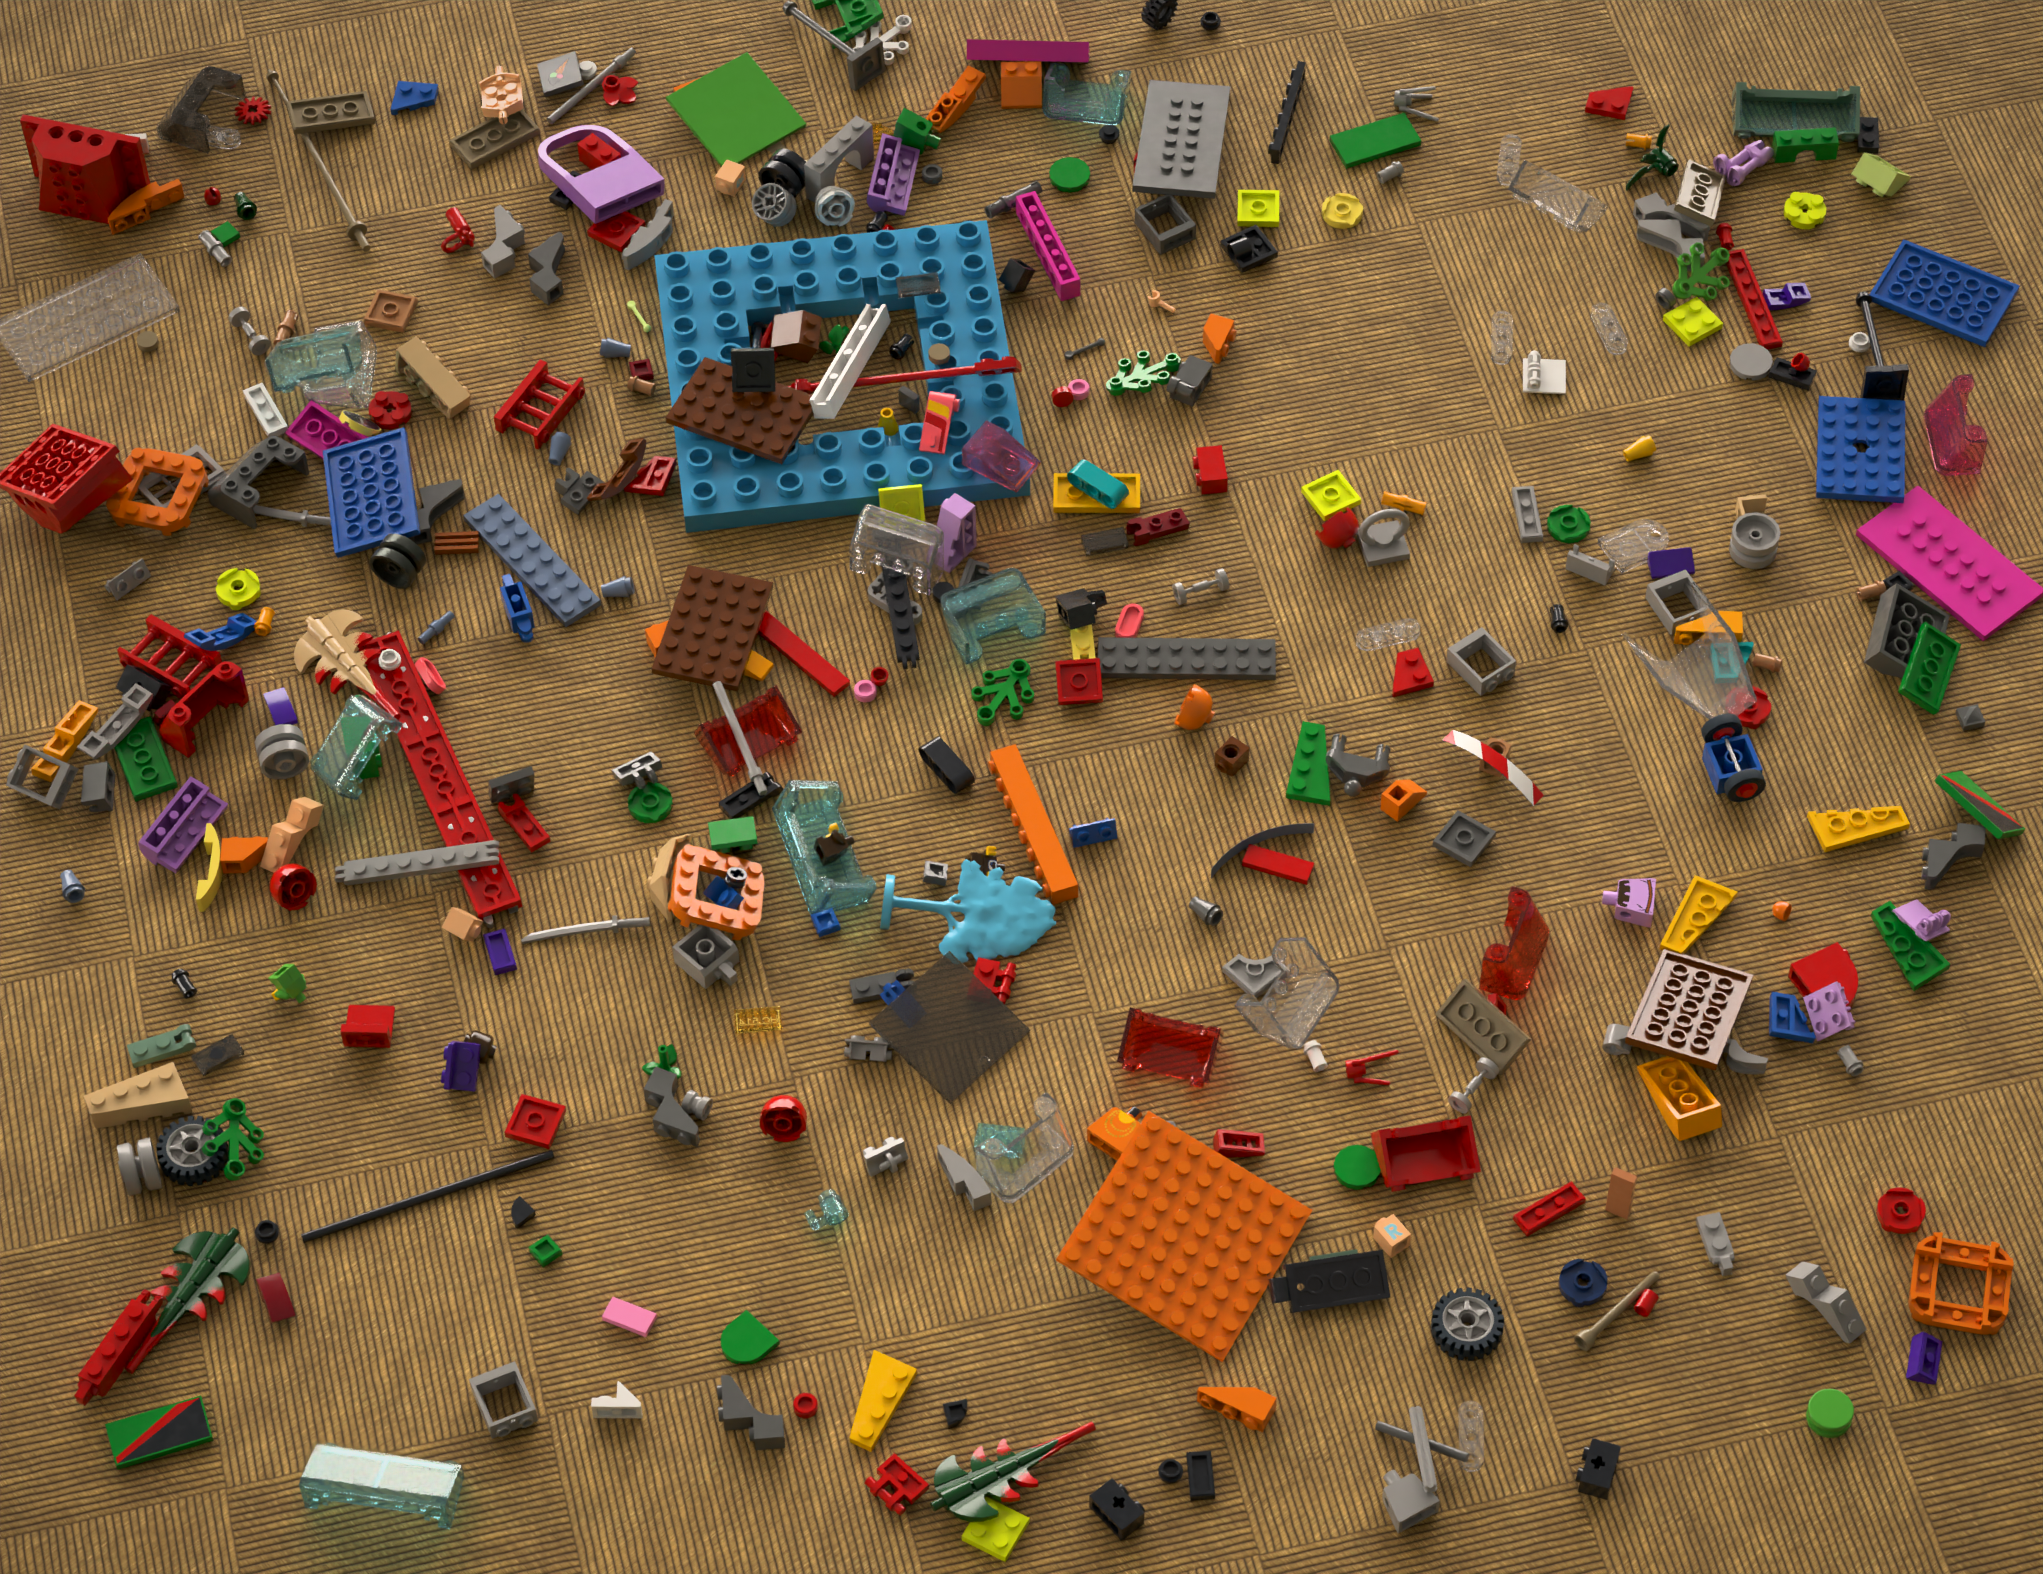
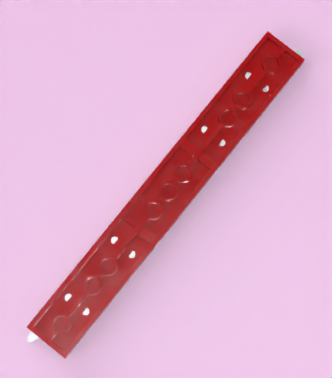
M399 630L392 633L388 632L387 635L365 643L359 648L358 652L365 649H377L382 653L384 650L393 649L401 657L400 666L394 670L382 669L379 665L380 656L367 664L366 669L388 702L401 715L399 720L394 721L386 713L401 748H403L406 760L427 807L434 817L435 825L445 847L493 841L494 838ZM500 852L499 856H497L499 857V864L456 870L477 918L481 919L488 928H493L492 914L506 909L512 914L519 911L518 908L522 907L521 898Z

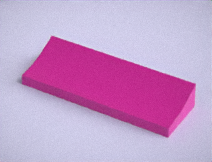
M967 39V60L1089 62L1090 57L1089 42Z
M312 400L285 432L287 437L324 460L323 450L369 438L348 427L349 424L346 422L341 423L337 416Z

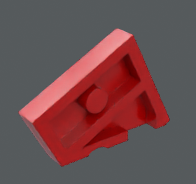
M1628 86L1590 92L1585 112L1625 120L1634 87Z
M654 456L645 467H642L636 473L637 477L624 488L625 492L663 496L677 465L676 459Z

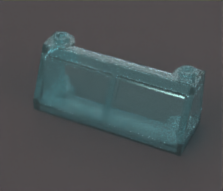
M789 780L772 807L810 916L831 908L836 912L868 903L877 889L876 882L871 875H865L863 878L852 845L848 847L845 855L836 862L826 866L822 865L813 848L816 838L821 836L825 838L826 835H829L828 828L834 823H837L839 827L838 832L843 833L844 837H848L838 810L839 805L843 801V793L840 791L837 781Z
M326 1443L325 1445L316 1444L301 1476L299 1487L305 1508L318 1509L319 1502L321 1501L323 1505L327 1506L329 1501L424 1514L425 1520L430 1521L431 1517L439 1521V1528L451 1529L464 1473L462 1465L454 1461L440 1462L338 1447L333 1443Z

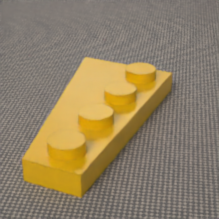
M1901 806L1874 807L1867 811H1861L1858 808L1850 809V812L1827 810V813L1816 814V811H1809L1807 813V818L1824 852L1909 829L1910 826Z
M1695 875L1659 949L1662 951L1663 949H1668L1685 954L1733 902L1738 892Z
M876 1350L873 1351L849 1437L850 1443L872 1452L917 1375L916 1368Z

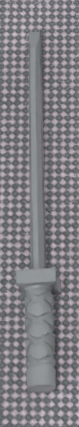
M258 505L253 508L255 514L299 521L303 527H307V523L331 526L330 517L312 516L308 514V510H303V513Z
M614 915L612 920L585 923L534 932L524 937L521 941L522 944L567 935L612 929L614 933H618V928L650 926V917L618 920L617 915Z

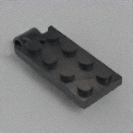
M1383 1249L1282 1265V1268L1286 1272V1277L1268 1279L1272 1304L1290 1301V1313L1391 1298ZM1298 1284L1303 1285V1290L1297 1288Z

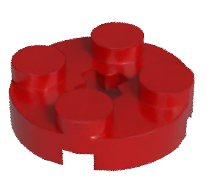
M379 391L369 404L370 419L381 429L392 430L399 428V424H402L404 421L406 424L412 416L411 403L408 395L405 393ZM389 408L395 409L392 410L391 413L387 412V409Z
M1745 686L1744 689L1740 690L1738 688L1734 689L1728 695L1726 702L1727 713L1736 715L1740 719L1742 726L1750 729H1757L1761 724L1765 723L1770 716L1772 707L1771 702L1768 700V695L1763 690L1754 686ZM1751 704L1752 709H1746L1744 706Z
M1896 1187L1888 1190L1886 1194L1880 1197L1876 1214L1885 1231L1907 1234L1919 1230L1925 1218L1926 1207L1921 1197L1919 1199L1912 1190ZM1898 1207H1902L1903 1211H1907V1213L1898 1214L1896 1210Z

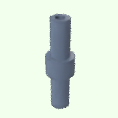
M448 611L439 620H434L428 625V629L417 638L418 641L423 645L434 635L437 636L444 630V626L455 618L454 614Z

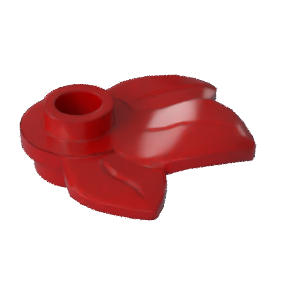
M615 75L605 77L602 82L604 101L610 106H616L619 101L623 104L635 102L636 95L632 89L637 86L638 81L631 77L618 78Z

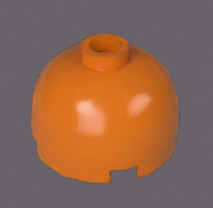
M1193 684L1180 707L1181 713L1180 715L1177 714L1174 724L1187 730L1199 729L1205 722L1209 724L1215 713L1211 710L1213 701L1210 694L1203 688Z

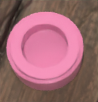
M1076 379L1069 383L1068 388L1072 390L1074 400H1083L1088 397L1089 384L1085 380Z
M869 680L859 681L854 687L855 698L860 702L874 700L877 695L876 685Z

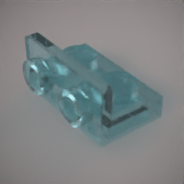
M978 1123L977 1133L974 1138V1152L984 1155L998 1154L1009 1158L1022 1157L1025 1128Z

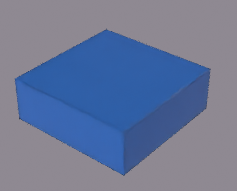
M833 908L811 915L812 923L819 937L841 930Z

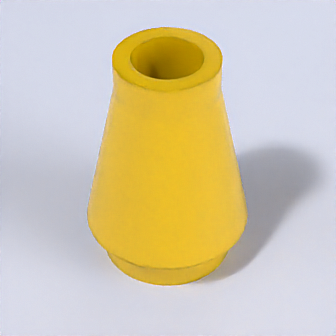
M883 408L880 412L877 428L883 427L884 434L887 436L895 435L898 431V425L893 415V410Z
M1642 436L1627 449L1623 450V455L1626 461L1630 462L1635 459L1652 456L1653 452L1656 451V446L1650 436Z

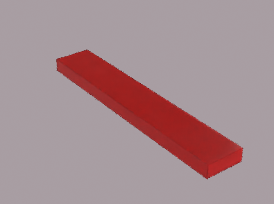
M1744 249L1729 251L1730 256L1726 266L1759 345L1767 350L1782 347L1783 341Z
M765 611L758 631L761 637L833 697L850 685V680L768 611Z

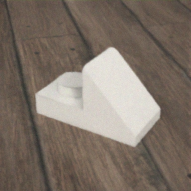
M619 1381L617 1382L616 1398L609 1396L592 1398L593 1418H642L641 1402Z

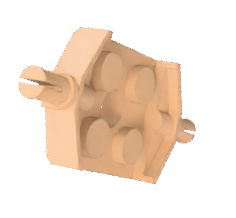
M497 66L494 75L479 82L482 94L481 109L483 116L498 117L501 124H504V119L506 124L509 115L523 109L522 85L519 74L504 73L503 67L499 66L498 70Z

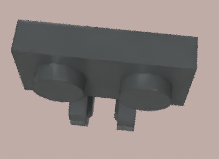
M651 751L612 769V773L622 786L635 782L637 787L642 790L646 788L642 777L647 775L654 784L658 782L655 771L663 767L660 759Z

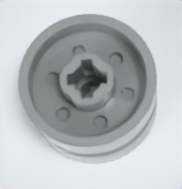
M768 183L762 185L756 190L752 198L754 213L771 226L779 227L786 225L793 219L796 213L797 205L794 196L778 184Z

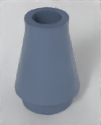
M607 337V339H602L600 355L605 356V358L629 357L631 345Z
M556 432L551 437L549 463L553 465L561 464L562 459L572 445L571 437L568 434Z
M626 576L601 585L604 598L630 597V595L635 593L631 577L626 578Z
M63 871L60 878L64 899L70 903L81 901L85 893L84 886L76 878L73 871Z

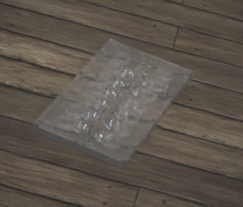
M139 253L1 317L0 341L27 381L31 382L180 312V309L146 259Z

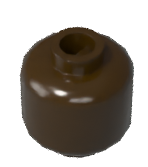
M477 1030L466 1034L464 1042L481 1044L480 1064L486 1063L488 1058L493 1059L497 1048L496 1045H493V1036Z

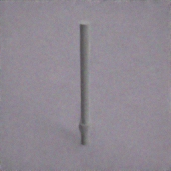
M631 47L623 55H618L613 59L611 65L547 117L548 123L553 124L600 85L605 77L613 74L617 69L621 70L627 64V61L636 54L635 49Z
M717 681L713 684V687L749 769V778L751 782H754L759 795H765L768 791L762 779V771L755 763L721 681Z

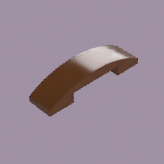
M645 438L629 440L619 454L623 459V463L608 482L599 483L594 487L586 498L588 501L610 498L621 492L631 482L644 457L646 448Z

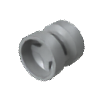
M689 1090L682 1101L681 1107L687 1114L693 1113L696 1118L703 1121L711 1111L713 1099L706 1096L699 1097L697 1092Z

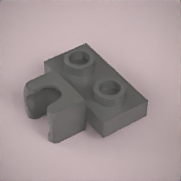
M566 468V481L557 478L554 487L563 496L561 504L579 515L591 502L586 499L597 484L604 483V481L589 471H586L580 478V474L571 468Z

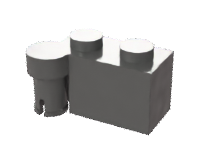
M1189 355L1187 360L1180 364L1177 375L1172 376L1168 382L1166 390L1170 393V398L1193 407L1212 379L1213 364Z

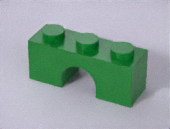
M1836 127L1774 131L1772 142L1775 163L1795 162L1796 156L1805 150L1814 151L1816 161L1835 160L1839 146Z

